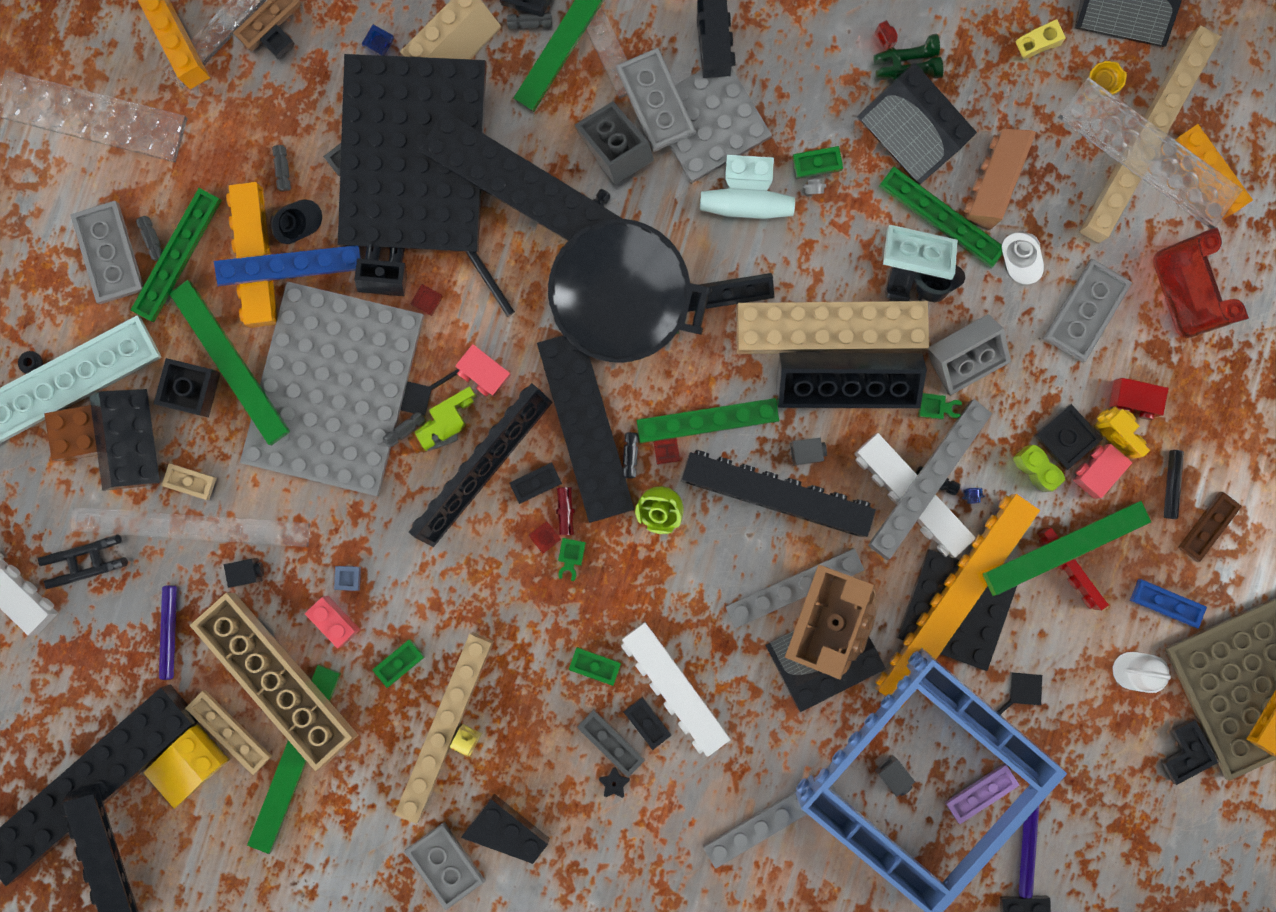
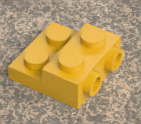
M1115 406L1110 410L1105 409L1097 416L1096 419L1098 421L1093 427L1128 459L1144 457L1150 451L1145 446L1146 441L1140 435L1134 434L1140 426L1135 422L1136 418L1131 412L1124 411L1123 409L1119 410Z

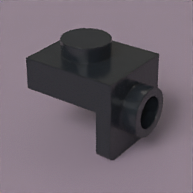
M891 267L885 288V295L889 298V301H910L909 294L916 272Z

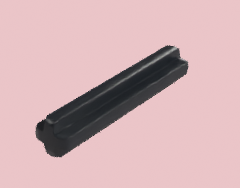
M1170 450L1164 506V518L1178 519L1184 461V451Z

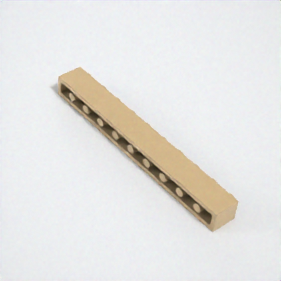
M1201 25L1189 35L1079 233L1098 244L1109 238L1221 36Z

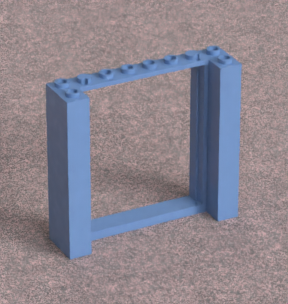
M922 648L919 652L916 651L910 656L907 668L911 673L908 676H904L898 682V688L892 694L884 697L880 704L881 707L876 713H871L865 719V725L859 732L855 731L850 736L846 747L834 754L831 764L826 769H821L816 778L810 775L807 779H802L797 785L795 793L804 812L924 912H944L1067 773L1049 755ZM916 689L922 692L1030 784L943 882L830 789L833 783Z

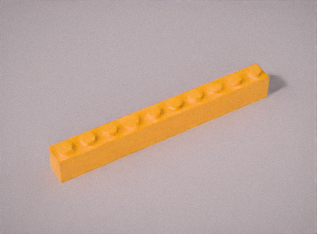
M1018 494L1006 495L1001 500L998 506L1001 509L996 516L992 515L985 524L987 529L982 535L976 536V539L971 544L973 549L968 555L964 554L957 564L959 569L955 575L951 573L944 582L945 589L941 594L937 593L930 602L932 607L929 612H924L917 620L916 624L919 626L914 633L910 632L903 641L905 646L900 653L895 652L889 661L891 666L886 673L882 671L875 681L877 684L876 690L884 696L892 694L898 688V682L904 676H908L911 673L907 665L910 656L914 652H919L923 648L933 658L937 659L988 585L983 577V573L1005 562L1040 512L1038 508Z

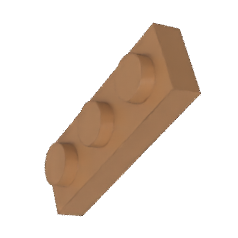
M267 0L233 34L252 52L262 43L260 39L276 24L280 26L301 6V3L298 0Z

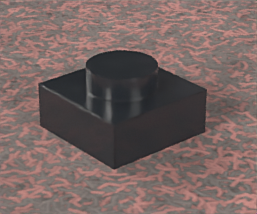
M277 24L260 39L277 59L295 44Z

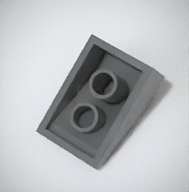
M614 101L575 124L576 130L603 171L615 185L654 161L649 142Z

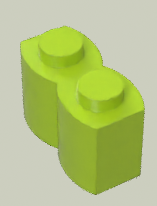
M1036 445L1025 446L1013 457L1018 469L1028 474L1032 484L1042 492H1052L1065 481L1063 472L1056 465L1050 463L1046 453Z

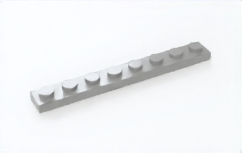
M975 399L971 400L961 416L954 423L868 544L870 548L885 560L891 559L992 415L989 410Z

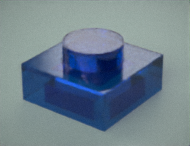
M373 24L364 38L362 46L377 55L385 56L395 38L392 34Z

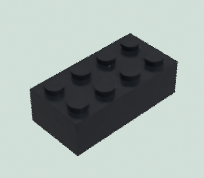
M147 389L98 391L91 395L90 405L102 491L147 487L160 483Z

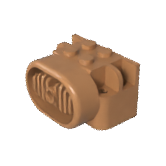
M818 564L785 658L841 680L842 675L849 670L851 662L856 661L860 653L864 652L867 639L876 618L875 585Z

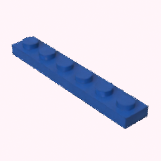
M346 246L214 261L217 286L356 271L357 258L361 259L359 246Z

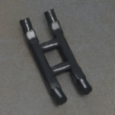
M117 534L65 551L38 557L40 567L67 560L70 574L44 580L46 590L127 566L128 560L125 557L102 563L99 550L120 544L122 542L121 536ZM89 553L93 567L80 570L76 557Z

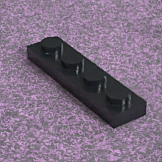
M772 273L698 284L713 288L712 294L708 296L706 309L775 298ZM692 291L688 312L696 310L699 292Z

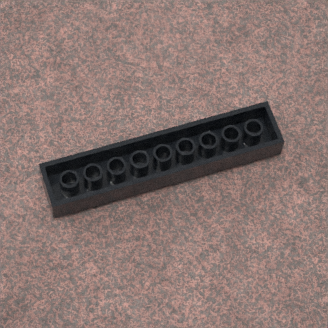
M171 684L159 688L0 827V880L5 886L20 879L69 836L68 826L70 824L68 818L64 817L61 811V803L68 792L98 784L103 802L106 804L153 763L181 735L198 723L185 709L188 704Z

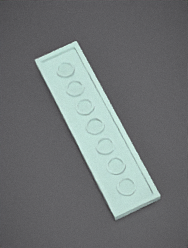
M137 315L1 387L0 443L45 420L44 413L64 410L162 358L142 318Z

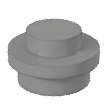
M822 179L808 180V184L803 185L805 194H823L824 187H826V184H822Z

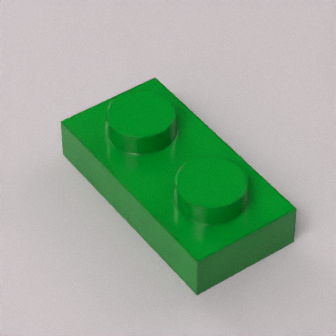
M839 146L797 153L792 156L796 179L843 170Z
M409 639L372 669V671L388 688L424 659L425 656L415 643Z
M576 647L569 670L613 686L621 662Z

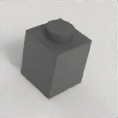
M821 437L790 442L793 466L823 462L824 457L827 456L825 442L821 443Z
M894 755L875 769L896 797L907 794L912 789L911 785L915 783L914 779Z

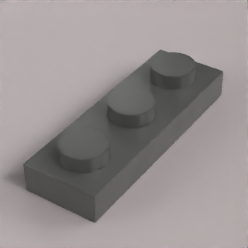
M595 709L577 726L628 778L645 761Z

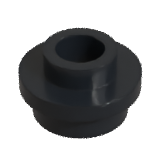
M26 351L18 359V367L25 374L43 365L42 357L34 351ZM31 358L32 364L27 366V361Z

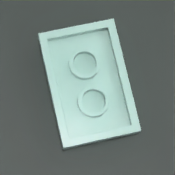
M889 225L886 233L883 265L952 280L956 269L958 240Z

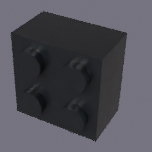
M166 358L154 404L209 418L221 372Z

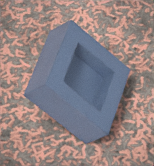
M335 566L334 590L359 591L361 567Z

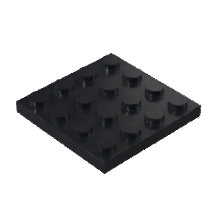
M927 550L896 638L904 641L910 632L914 633L919 626L916 624L919 617L924 612H929L932 607L930 602L937 593H942L946 587L944 582L951 573L955 575L959 569L957 565L958 559L949 556L944 557L939 552ZM987 586L940 654L988 671L1017 586L995 596H992Z

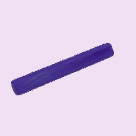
M174 585L162 587L159 679L171 680L174 677L177 587Z
M1039 806L1023 823L1019 895L1023 898L1033 897Z

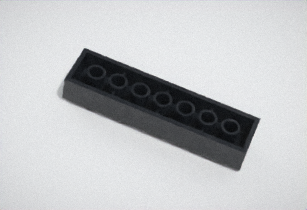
M696 450L688 455L680 482L858 537H868L876 511V509L870 507L871 503L859 499L851 502L847 500L848 496L837 492L828 495L824 493V488L814 485L807 488L802 487L801 481L791 478L783 481L778 479V474L769 471L760 474L755 472V467L746 464L737 467L732 465V460L727 458L711 459L709 458V453Z

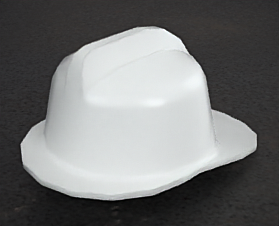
M1025 230L1008 235L1003 241L1002 252L1009 275L1021 284L1037 282L1044 272V262L1039 240L1033 234L1026 233Z
M1126 652L1120 655L1113 665V676L1116 682L1129 690L1157 693L1171 679L1167 663L1155 655Z

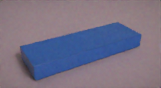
M1142 579L1137 580L1130 598L1131 602L1199 629L1207 609L1202 604Z

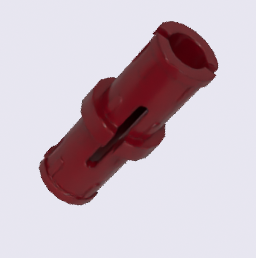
M572 487L557 488L558 509H556V514H558L559 535H574L573 513H575V508H572Z

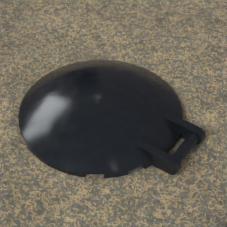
M609 219L583 228L573 235L564 247L561 248L549 275L548 299L556 325L564 337L578 350L602 361L624 363L640 360L658 352L673 339L679 330L702 335L703 317L708 296L712 294L713 288L690 283L688 270L680 252L660 231L635 220ZM692 291L699 292V297L691 325L686 324L685 321Z

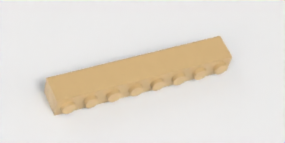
M474 632L469 634L397 807L396 816L415 824L422 818L494 640Z

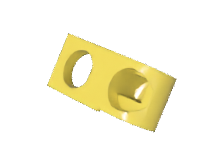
M1056 19L1032 30L1015 42L1022 58L1027 59L1050 48L1054 49L1061 46L1066 37Z
M462 724L450 748L468 757L472 754L482 733Z

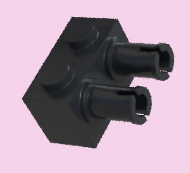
M372 242L368 243L365 259L357 258L354 277L357 292L405 296L407 281L406 266L403 263L405 248L395 250L396 248L390 247L389 261H379L382 247H378V244L374 243L373 249Z

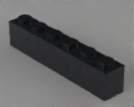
M98 784L68 792L61 803V811L63 816L68 818L70 824L68 826L69 836L75 840L77 846L75 850L78 861H82L84 867L83 879L85 883H89L92 905H96L98 912H138Z

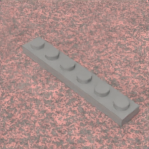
M855 548L819 564L849 576L864 571ZM818 564L726 605L725 608L734 628L806 597Z
M832 785L830 789H832L836 794H838L836 789ZM797 790L703 845L715 869L807 815L800 807L795 793Z

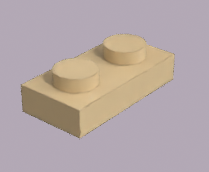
M169 463L161 486L209 500L216 477Z

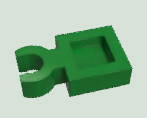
M923 393L918 417L942 420L945 413L950 418H959L961 414L954 413L952 406H960L962 402L953 400L945 403L946 396Z
M562 538L558 561L565 563L564 567L559 570V579H562L563 573L566 570L572 573L571 581L576 579L577 573L574 566L582 565L586 542Z

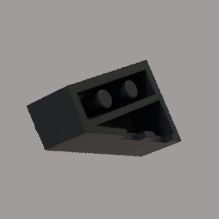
M697 0L696 20L703 78L731 76V67L736 65L735 52H731L733 33L729 32L731 16L727 9V0Z
M495 794L485 804L461 837L531 864L537 860L550 840L547 835Z

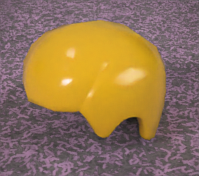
M1103 61L1096 64L1090 71L1088 78L1089 87L1097 96L1110 97L1116 95L1126 83L1127 72L1117 62Z

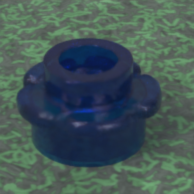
M983 488L963 489L964 496H962V499L967 500V504L981 503V498L986 497L983 494Z

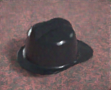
M298 200L276 209L271 216L269 228L272 230L275 239L280 243H295L318 230L322 222V211L318 204L312 200Z
M956 265L955 275L952 280L917 272L914 279L917 284L918 300L934 303L942 301L950 292L964 284L966 278L964 271Z

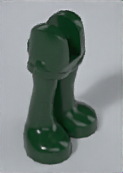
M938 34L929 35L925 44L908 49H895L893 47L874 55L873 60L875 64L893 62V66L876 70V78L894 80L911 65H901V61L923 58L932 59L916 63L926 75L934 79L943 78V61L941 57H938L940 54Z

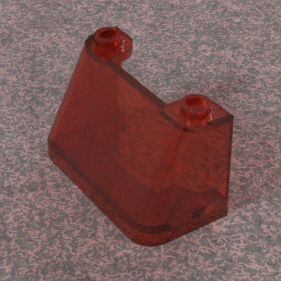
M1218 227L1158 251L1153 258V264L1175 329L1183 338H1192L1249 319L1246 308L1240 300H1222L1207 256L1218 252L1222 245V238Z

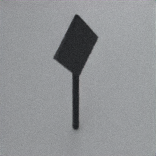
M459 369L431 386L407 381L400 410L414 414L420 412L425 416L431 391L456 376Z
M1012 672L1011 699L997 712L1001 715L1013 703L1041 705L1043 675Z

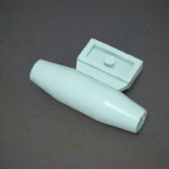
M727 155L725 180L729 188L701 191L700 210L727 217L756 219L794 216L795 197L767 191L773 180L774 158Z

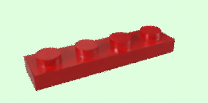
M1043 528L1037 533L1041 538L1039 540L1041 546L1059 538L1052 528ZM1075 559L1058 566L1060 570H1064L1069 576L1067 580L1070 585L1076 590L1079 589L1083 595L1082 601L1089 609L1093 608V610L1102 611L1109 606Z

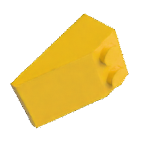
M198 724L189 728L172 743L144 774L175 809L229 761V758Z

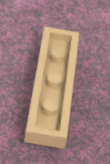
M206 690L201 691L185 708L252 775L256 774L272 757Z

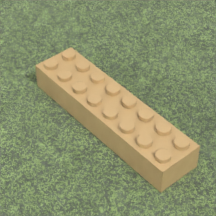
M928 301L738 303L736 307L737 354L796 352L923 353L929 349Z
M225 593L189 625L315 771L325 767L358 736L357 732L236 593Z

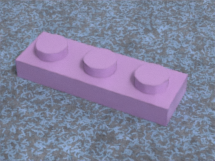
M1002 764L945 801V804L957 823L961 824L1020 785L1008 766Z

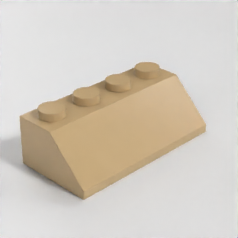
M450 0L400 53L404 57L471 59L502 27L481 0Z

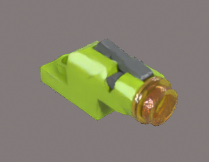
M470 386L429 410L434 420L431 421L430 419L418 430L412 432V436L407 438L416 454L432 451L458 440V433L463 430L466 423L457 408H467L474 403L473 399L477 397Z

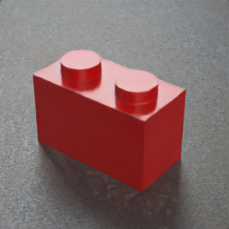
M1127 378L1116 379L1113 383L1109 408L1116 406L1119 410L1123 409L1124 411L1127 410L1131 413L1140 414L1139 418L1154 420V417L1164 415L1169 388Z

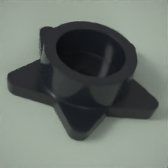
M613 767L608 776L599 777V781L605 786L604 797L612 794L621 798L624 797L623 787L630 781V778L621 776L616 767Z

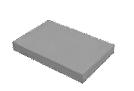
M445 822L438 825L404 851L445 911L485 882L484 877Z

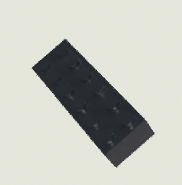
M779 353L776 384L778 408L920 409L927 372L923 354Z

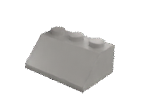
M989 314L929 346L928 349L931 364L950 396L1011 362L1004 328Z

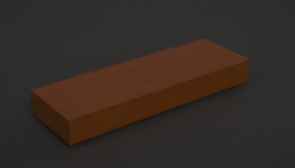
M1219 492L1178 548L1196 562H1201L1242 506L1226 493Z

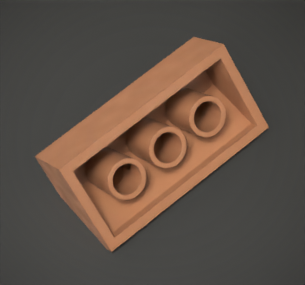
M1002 129L998 135H993L988 147L991 149L989 157L985 156L980 167L983 170L981 178L977 177L972 187V191H975L972 199H968L964 208V212L967 213L965 218L971 223L991 230L1003 219L1034 140L1035 131Z

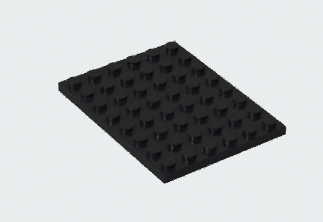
M344 54L338 245L366 247L368 243L372 242V247H374V243H377L378 247L479 252L481 189L420 153L419 150L443 109L484 134L486 60Z

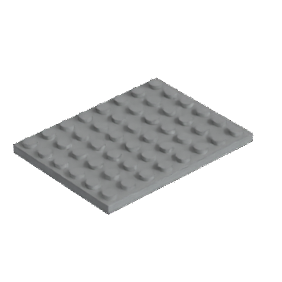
M287 281L260 386L290 430V433L272 446L268 445L251 419L240 463L379 496L391 447L385 444L383 437L389 432H393V429L397 426L424 315Z

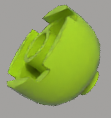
M656 486L645 491L638 500L635 515L640 524L643 522L648 526L647 530L650 532L669 534L680 526L683 519L684 505L676 491L668 487Z

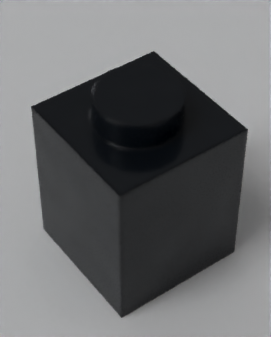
M258 558L223 564L228 588L263 581L264 567Z

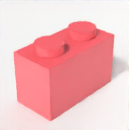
M474 344L471 345L455 366L459 369L457 374L467 382L471 379L477 383L476 389L486 397L489 394L494 397L511 376L506 369Z
M1112 444L1097 446L1090 454L1092 458L1087 464L1083 463L1075 471L1077 475L1073 481L1093 499L1102 498L1132 464Z
M329 596L321 597L305 613L337 649L347 644L361 630Z

